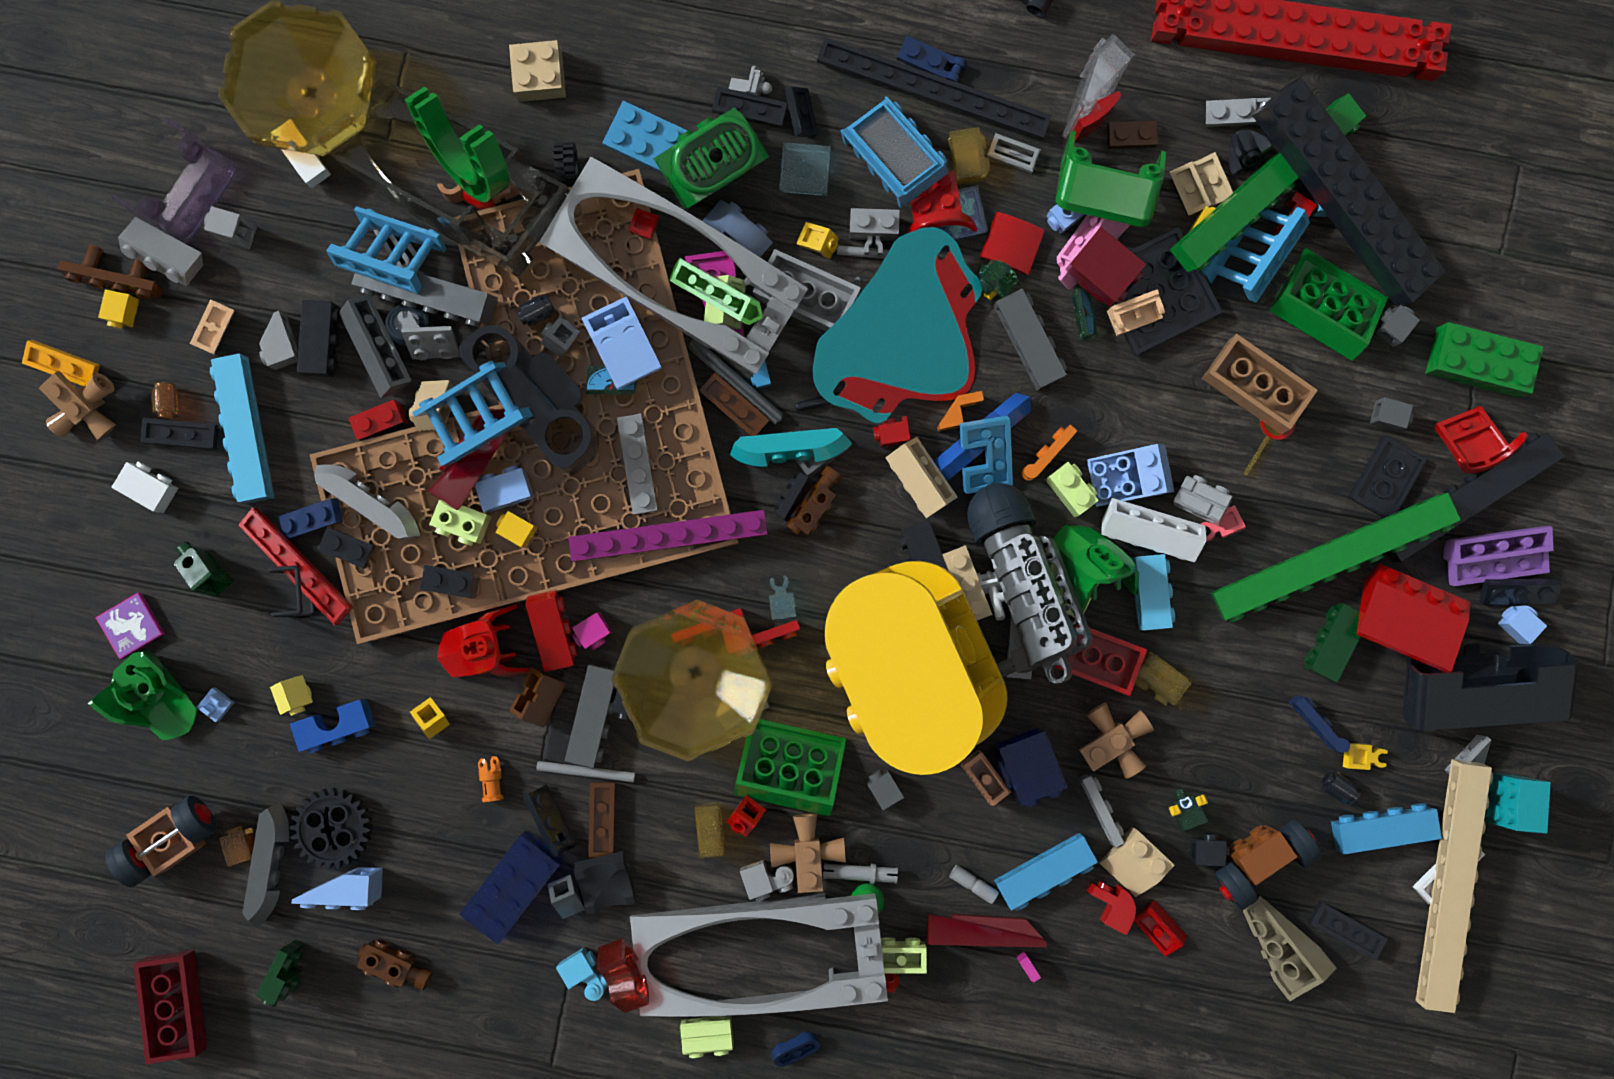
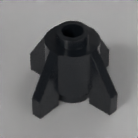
M1242 129L1237 131L1230 141L1229 169L1232 175L1236 176L1245 169L1244 166L1251 167L1255 164L1263 166L1266 160L1262 153H1266L1274 146L1272 141L1268 137L1252 130Z

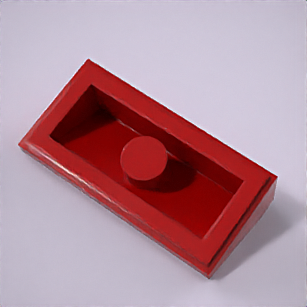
M1156 900L1150 902L1135 916L1134 922L1165 957L1185 945L1187 935Z

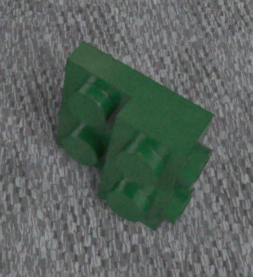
M294 940L278 950L256 994L265 1005L276 1007L279 1001H284L290 993L293 994L298 988L301 981L298 977L302 970L296 968L303 956V953L300 952L304 945L303 943Z

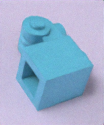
M585 947L559 962L556 967L568 989L579 982H585L587 986L584 994L591 1001L599 1000L606 987L610 986V981L604 972L599 973L596 964L598 963L596 957L591 951L588 952Z

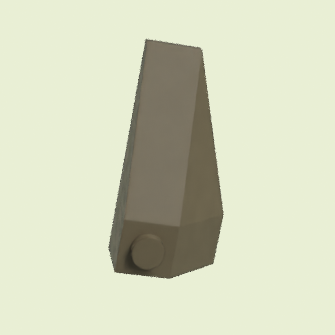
M1261 896L1258 897L1254 904L1249 905L1248 908L1243 910L1253 935L1259 939L1262 946L1261 954L1264 959L1267 958L1272 969L1270 974L1273 981L1289 1001L1323 983L1337 969L1316 943Z

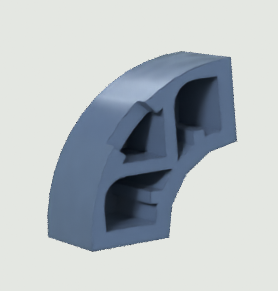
M720 199L703 219V222L761 257L773 243L766 236L768 231L759 223L753 224L741 214V208L731 201L728 204Z

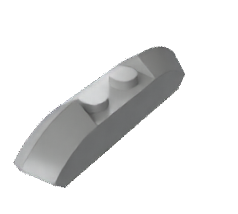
M316 465L314 473L316 484L397 539L407 540L420 536L413 516L400 502L397 501L390 507L391 502L379 494L375 497L369 493L371 488L360 481L355 483L357 473L350 469L337 465Z

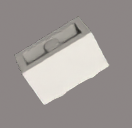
M139 461L137 464L126 462L111 488L153 512L164 513L178 490L177 487L171 484L173 480L160 473L156 476L150 472L151 467Z

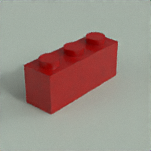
M557 590L528 596L525 605L544 671L574 666L578 650L576 643L570 640L569 634H572L569 619L565 620L563 611L566 610L563 597H558Z

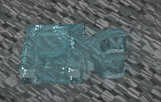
M783 576L784 584L781 587L775 585L774 578L770 579V585L776 592V595L769 596L772 620L796 617L793 592L786 593V588L789 584L787 576Z

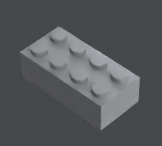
M774 249L768 263L808 288L791 316L825 332L846 313L862 292L861 287ZM754 288L753 294L757 300L767 304L770 297Z

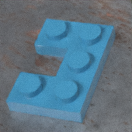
M1008 416L960 423V439L963 450L985 446L986 464L962 468L964 492L966 494L975 493L983 487L994 483L1013 486L1010 418Z

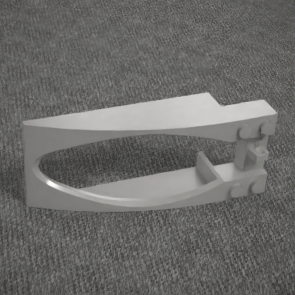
M590 157L539 241L542 245L707 348H712L752 374H757L780 332L808 290L806 286L716 229L593 157ZM588 198H611L644 205L679 219L717 244L745 274L744 284L746 286L750 284L770 297L762 311L763 318L756 321L745 338L726 325L714 324L680 314L643 295L619 277L584 239L574 220L576 205Z
M875 893L826 899L825 894L630 916L640 1016L747 1015L888 1001ZM775 919L808 924L826 930L854 927L859 971L834 974V969L830 968L829 982L812 990L716 1001L685 993L662 983L650 973L648 957L654 949L663 943L700 928L738 920Z

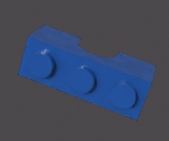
M367 698L337 707L339 723L334 729H330L324 724L321 714L291 723L290 727L298 751L307 750L308 754L322 750V745L331 742V745L334 746L346 742L345 737L354 734L355 738L369 734V728L376 726Z

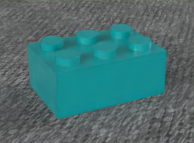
M1492 772L1493 781L1488 791L1489 807L1485 810L1484 821L1516 831L1547 833L1551 782L1515 774Z

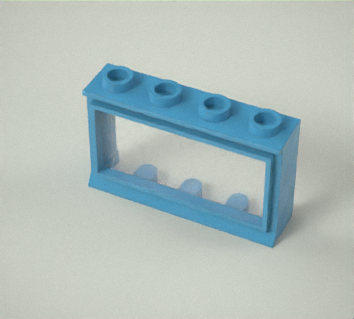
M886 96L885 100L849 127L840 131L844 144L847 146L850 143L853 146L856 157L858 159L863 158L867 162L870 173L873 176L877 174L882 179L884 189L888 193L892 191L897 198L898 206L903 208L947 175V160L942 152H936L932 148V143L925 134L921 135L917 131L918 128L915 122L903 115L900 105L897 102L892 103Z

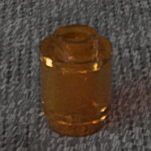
M167 382L154 383V389L151 390L152 413L158 414L160 419L173 418V414L178 413V390L175 389V384Z

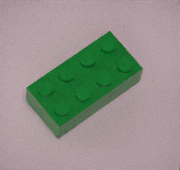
M1448 322L1436 328L1425 374L1520 398L1533 393L1543 346Z

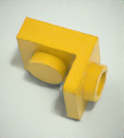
M806 222L796 244L801 248L820 253L825 258L830 259L837 249L839 237L829 228Z

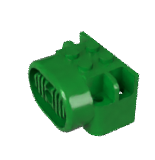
M735 107L715 120L711 116L696 125L697 131L692 133L689 129L676 138L677 144L653 158L684 209L693 206L713 192L726 186L769 157L751 125L748 124L745 117ZM711 149L720 151L721 160L718 163L710 160L709 152Z

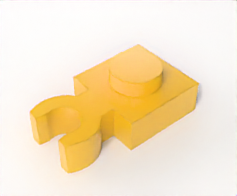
M1349 743V750L1344 753L1343 767L1370 770L1371 764L1381 768L1386 767V763L1378 761L1380 754L1388 753L1385 749H1372V745Z

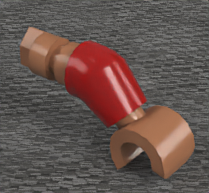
M519 177L510 180L509 186L488 202H480L472 198L458 185L453 189H446L443 183L437 184L443 197L448 202L458 203L464 200L480 210L495 207V204L500 203L502 198L508 200L525 193Z

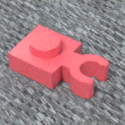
M1235 505L1228 508L1219 526L1210 522L1201 523V525H1204L1211 531L1206 536V542L1213 540L1217 533H1220L1222 538H1226L1246 528Z

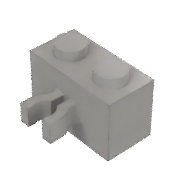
M851 208L849 239L867 240L864 246V255H869V247L872 245V240H875L878 255H882L883 245L881 241H896L898 239L900 210Z

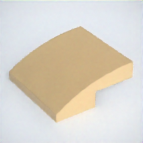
M1216 152L1170 171L1188 216L1201 212L1205 206L1210 208L1221 204L1233 193Z

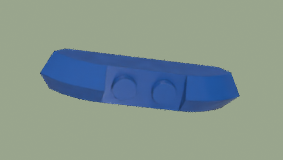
M1015 393L984 419L1008 416L1012 428L1031 412L1030 396ZM959 439L934 460V463L948 481L985 450V446L963 450L961 439Z

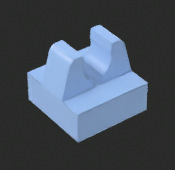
M215 687L207 693L197 708L214 722H219L235 702Z

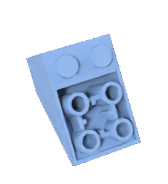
M627 297L582 317L617 390L662 369Z
M1155 444L1087 459L1092 486L1096 490V498L1099 500L1096 502V507L1109 505L1112 498L1125 502L1174 492L1165 444Z
M357 867L292 899V904H300L301 908H315L316 905H325L326 909H340L341 906H350L351 910H365L367 906L373 905L375 901L381 898L383 868Z

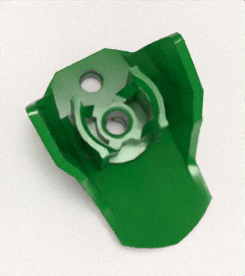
M1065 525L1056 534L1054 541L1057 544L1083 613L1089 599H1097V584H1110L1114 582L1115 588L1120 590L1122 580L1133 595L1138 594L1139 572L1136 569V565L1113 542L1090 527Z
M149 650L130 655L114 670L111 684L89 701V705L109 721L122 725L148 727L161 740L174 739L189 733L194 726L198 710L178 682ZM133 666L136 667V668L133 669V671L135 672V674L132 673V667H133Z

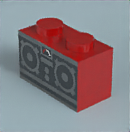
M391 400L348 418L357 441L386 435L410 426L402 404L396 400Z

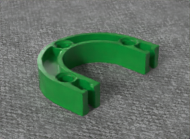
M423 87L406 98L405 102L427 146L448 175L468 195L480 202H488L509 186V171L495 135L492 132H485L484 127L479 124L458 138L447 118L438 95L435 93L429 94V90Z

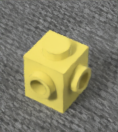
M303 675L281 681L270 687L280 715L290 712L291 716L306 711L304 706L313 702L311 690L306 685Z

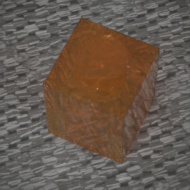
M242 826L227 830V836L219 838L228 867L252 859L255 842L252 827L243 830Z

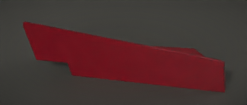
M504 408L490 409L494 419L497 418L499 421L505 417ZM479 415L471 425L474 431L480 432L485 429V422L482 416ZM509 431L457 462L440 466L439 470L444 474L429 488L428 492L446 506L459 510ZM462 437V439L458 442V444H460V443H462L463 441H465L463 437Z
M952 913L951 918L928 914L927 941L930 945L1047 947V942L1025 917Z

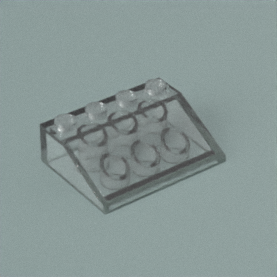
M1114 34L1107 40L1102 38L1093 48L1094 52L1090 55L1089 61L1084 66L1085 70L1080 74L1082 79L1077 87L1062 134L1064 139L1070 135L1071 130L1074 129L1080 118L1090 114L1097 100L1109 96L1115 90L1135 56Z

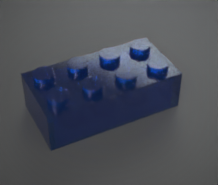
M527 831L523 832L459 915L499 945L564 860L559 856L552 857L544 844Z

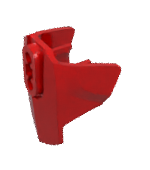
M517 603L487 612L477 621L443 633L437 659L452 677L490 674L511 677L528 674L530 668H510L500 664L510 661L516 656L515 653L500 654L497 631L509 629L510 626L502 623L491 624L497 616L518 608Z

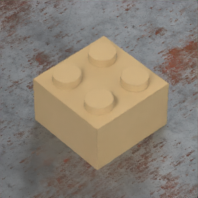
M557 40L509 45L513 93L518 102L566 98L562 50Z

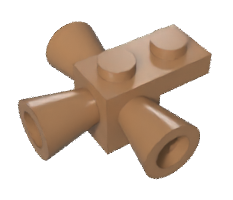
M57 371L39 387L61 410L46 420L47 427L54 434L66 437L74 424L85 421L97 441H99L117 426V424L97 411L105 404L102 398L114 392V385L106 376L95 373L87 385L77 389L60 371Z
M1106 702L1085 714L1101 731L1096 734V739L1079 749L1093 772L1116 757L1125 778L1136 775L1146 767L1141 759L1130 749L1135 746L1132 739L1154 731L1150 721L1141 710L1124 726L1117 722L1114 723Z
M817 814L794 815L793 819L799 838L795 839V846L770 843L771 867L796 861L798 893L823 891L821 859L846 862L844 837L820 844L819 837H815Z

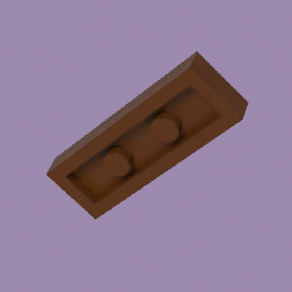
M716 373L699 390L702 395L749 436L758 435L770 422L766 416Z
M590 782L588 857H600L614 853L615 782Z

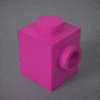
M600 612L593 614L572 628L575 632L572 634V637L579 647L583 645L585 649L592 647L593 650L605 644L604 638L613 633Z

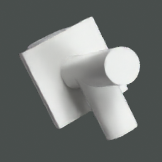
M986 571V574L983 575L977 573L984 594L989 593L996 620L1005 619L1001 603L1005 602L1003 592H998L1002 591L995 572Z

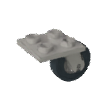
M399 305L387 315L385 326L388 334L395 343L407 346L412 359L427 360L431 358L451 359L453 357H461L452 327H431L430 318L421 306L417 305L416 309L405 305Z

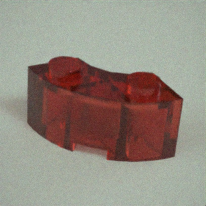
M621 938L598 947L596 964L597 970L603 975L607 983L610 1003L623 1013H627L649 1005V990L645 974L640 975L636 965V961L639 960L636 953Z

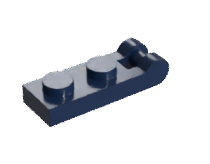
M906 36L896 59L913 68L957 83L960 81L959 75L961 71H964L967 65L965 59L954 57L909 36ZM946 65L952 67L951 72L944 70Z
M1294 696L1289 701L1290 705L1330 750L1345 753L1349 750L1350 744L1348 740L1339 738L1333 732L1331 722L1323 715L1320 717L1315 711L1316 705L1308 697Z

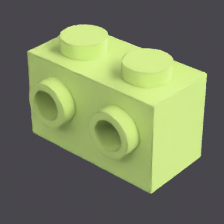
M1067 462L1045 480L1071 514L1077 517L1099 500L1096 498L1097 492L1094 487L1082 480L1080 469L1075 464L1071 465Z
M439 500L429 525L436 527L435 532L449 537L452 533L459 536V542L472 546L473 542L481 544L492 516L463 505L459 510H455Z
M890 937L881 938L884 973H927L926 945L924 941H920V938L915 937L906 938L905 941H895V938Z

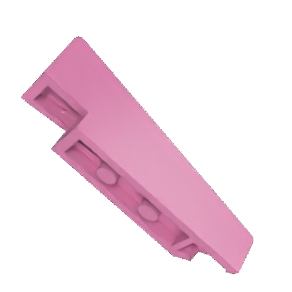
M1087 215L1057 256V264L1061 271V275L1058 277L1062 284L1071 290L1078 283V280L1065 269L1100 227L1115 239H1118L1130 224Z

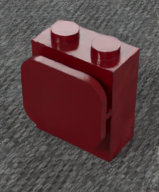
M1100 227L1065 270L1078 280L1079 285L1094 298L1111 306L1114 302L1120 304L1129 293L1126 288L1130 283L1136 285L1142 278L1144 273L1141 270L1145 267L1146 263Z

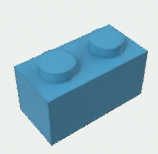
M765 361L757 374H753V377H751L752 385H756V389L771 386Z

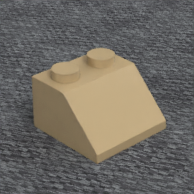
M1131 827L1122 837L1124 844L1116 848L1113 847L1099 863L1130 893L1137 897L1158 884L1173 868L1174 864L1138 830Z

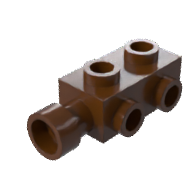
M829 466L825 467L821 473L822 477L817 483L813 482L810 488L804 492L803 498L795 509L790 512V516L786 520L788 523L786 527L797 535L799 533L807 535L812 533L818 527V520L822 514L831 509L833 505L832 500L836 495L830 489L833 485L838 484L842 476Z
M383 939L372 940L361 947L357 956L360 959L357 968L362 969L365 975L384 979L387 985L395 988L403 987L408 981L414 983V987L423 991L427 987L433 972L425 968L421 970L414 967L417 960L412 958L413 954L405 949L396 951L389 948L391 944ZM374 957L376 963L370 961V958ZM392 967H396L398 973L392 971Z

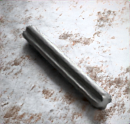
M695 339L689 343L688 348L774 425H777L783 419V414L711 350Z

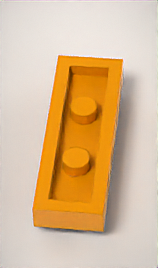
M27 340L22 364L49 374L60 371L70 382L81 386L87 385L93 374L98 373L100 367L97 363L35 340Z

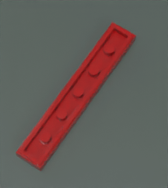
M252 507L238 526L278 567L298 566L300 569L301 591L333 625H339L353 606L258 507ZM295 570L283 571V573L296 585Z

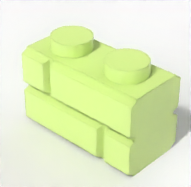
M731 1015L682 1019L680 1030L683 1055L689 1054L690 1058H699L704 1056V1053L714 1052V1055L721 1056L728 1054V1050H733L734 1041Z

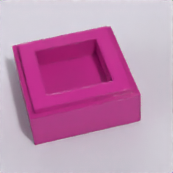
M1025 952L1017 955L1019 963L1030 980L1035 982L1040 979V975Z

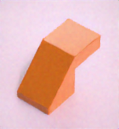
M982 391L957 396L938 425V432L960 428V423H964L961 408L981 404L984 401Z

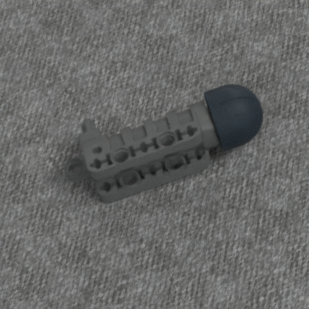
M1003 483L987 485L980 489L970 501L967 513L968 523L976 544L985 546L988 556L992 561L995 575L1001 585L1005 602L1010 609L1011 618L1014 626L1017 628L1022 647L1010 652L1011 658L998 663V669L1002 677H1005L1016 671L1017 673H1028L1043 667L1049 681L1056 684L1066 683L1072 675L1068 657L1088 649L1092 644V635L1054 539L1045 536L1037 537L1033 534L1031 528L1036 525L1037 521L1030 503L1023 492L1012 485ZM1043 543L1048 544V547L1045 548L1046 552H1044ZM1055 563L1058 567L1056 576L1053 575L1049 568V565ZM1060 589L1066 590L1063 597L1060 594ZM1069 609L1074 610L1076 614L1073 622H1071L1067 615V610ZM1078 635H1083L1084 637L1081 643H1076ZM1057 665H1061L1064 669V676L1061 679H1057L1054 676V668Z

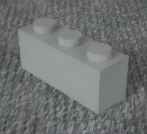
M137 217L131 221L118 237L120 249L125 256L143 262L146 267L153 271L158 270L175 283L180 282L187 286L203 266L201 252Z

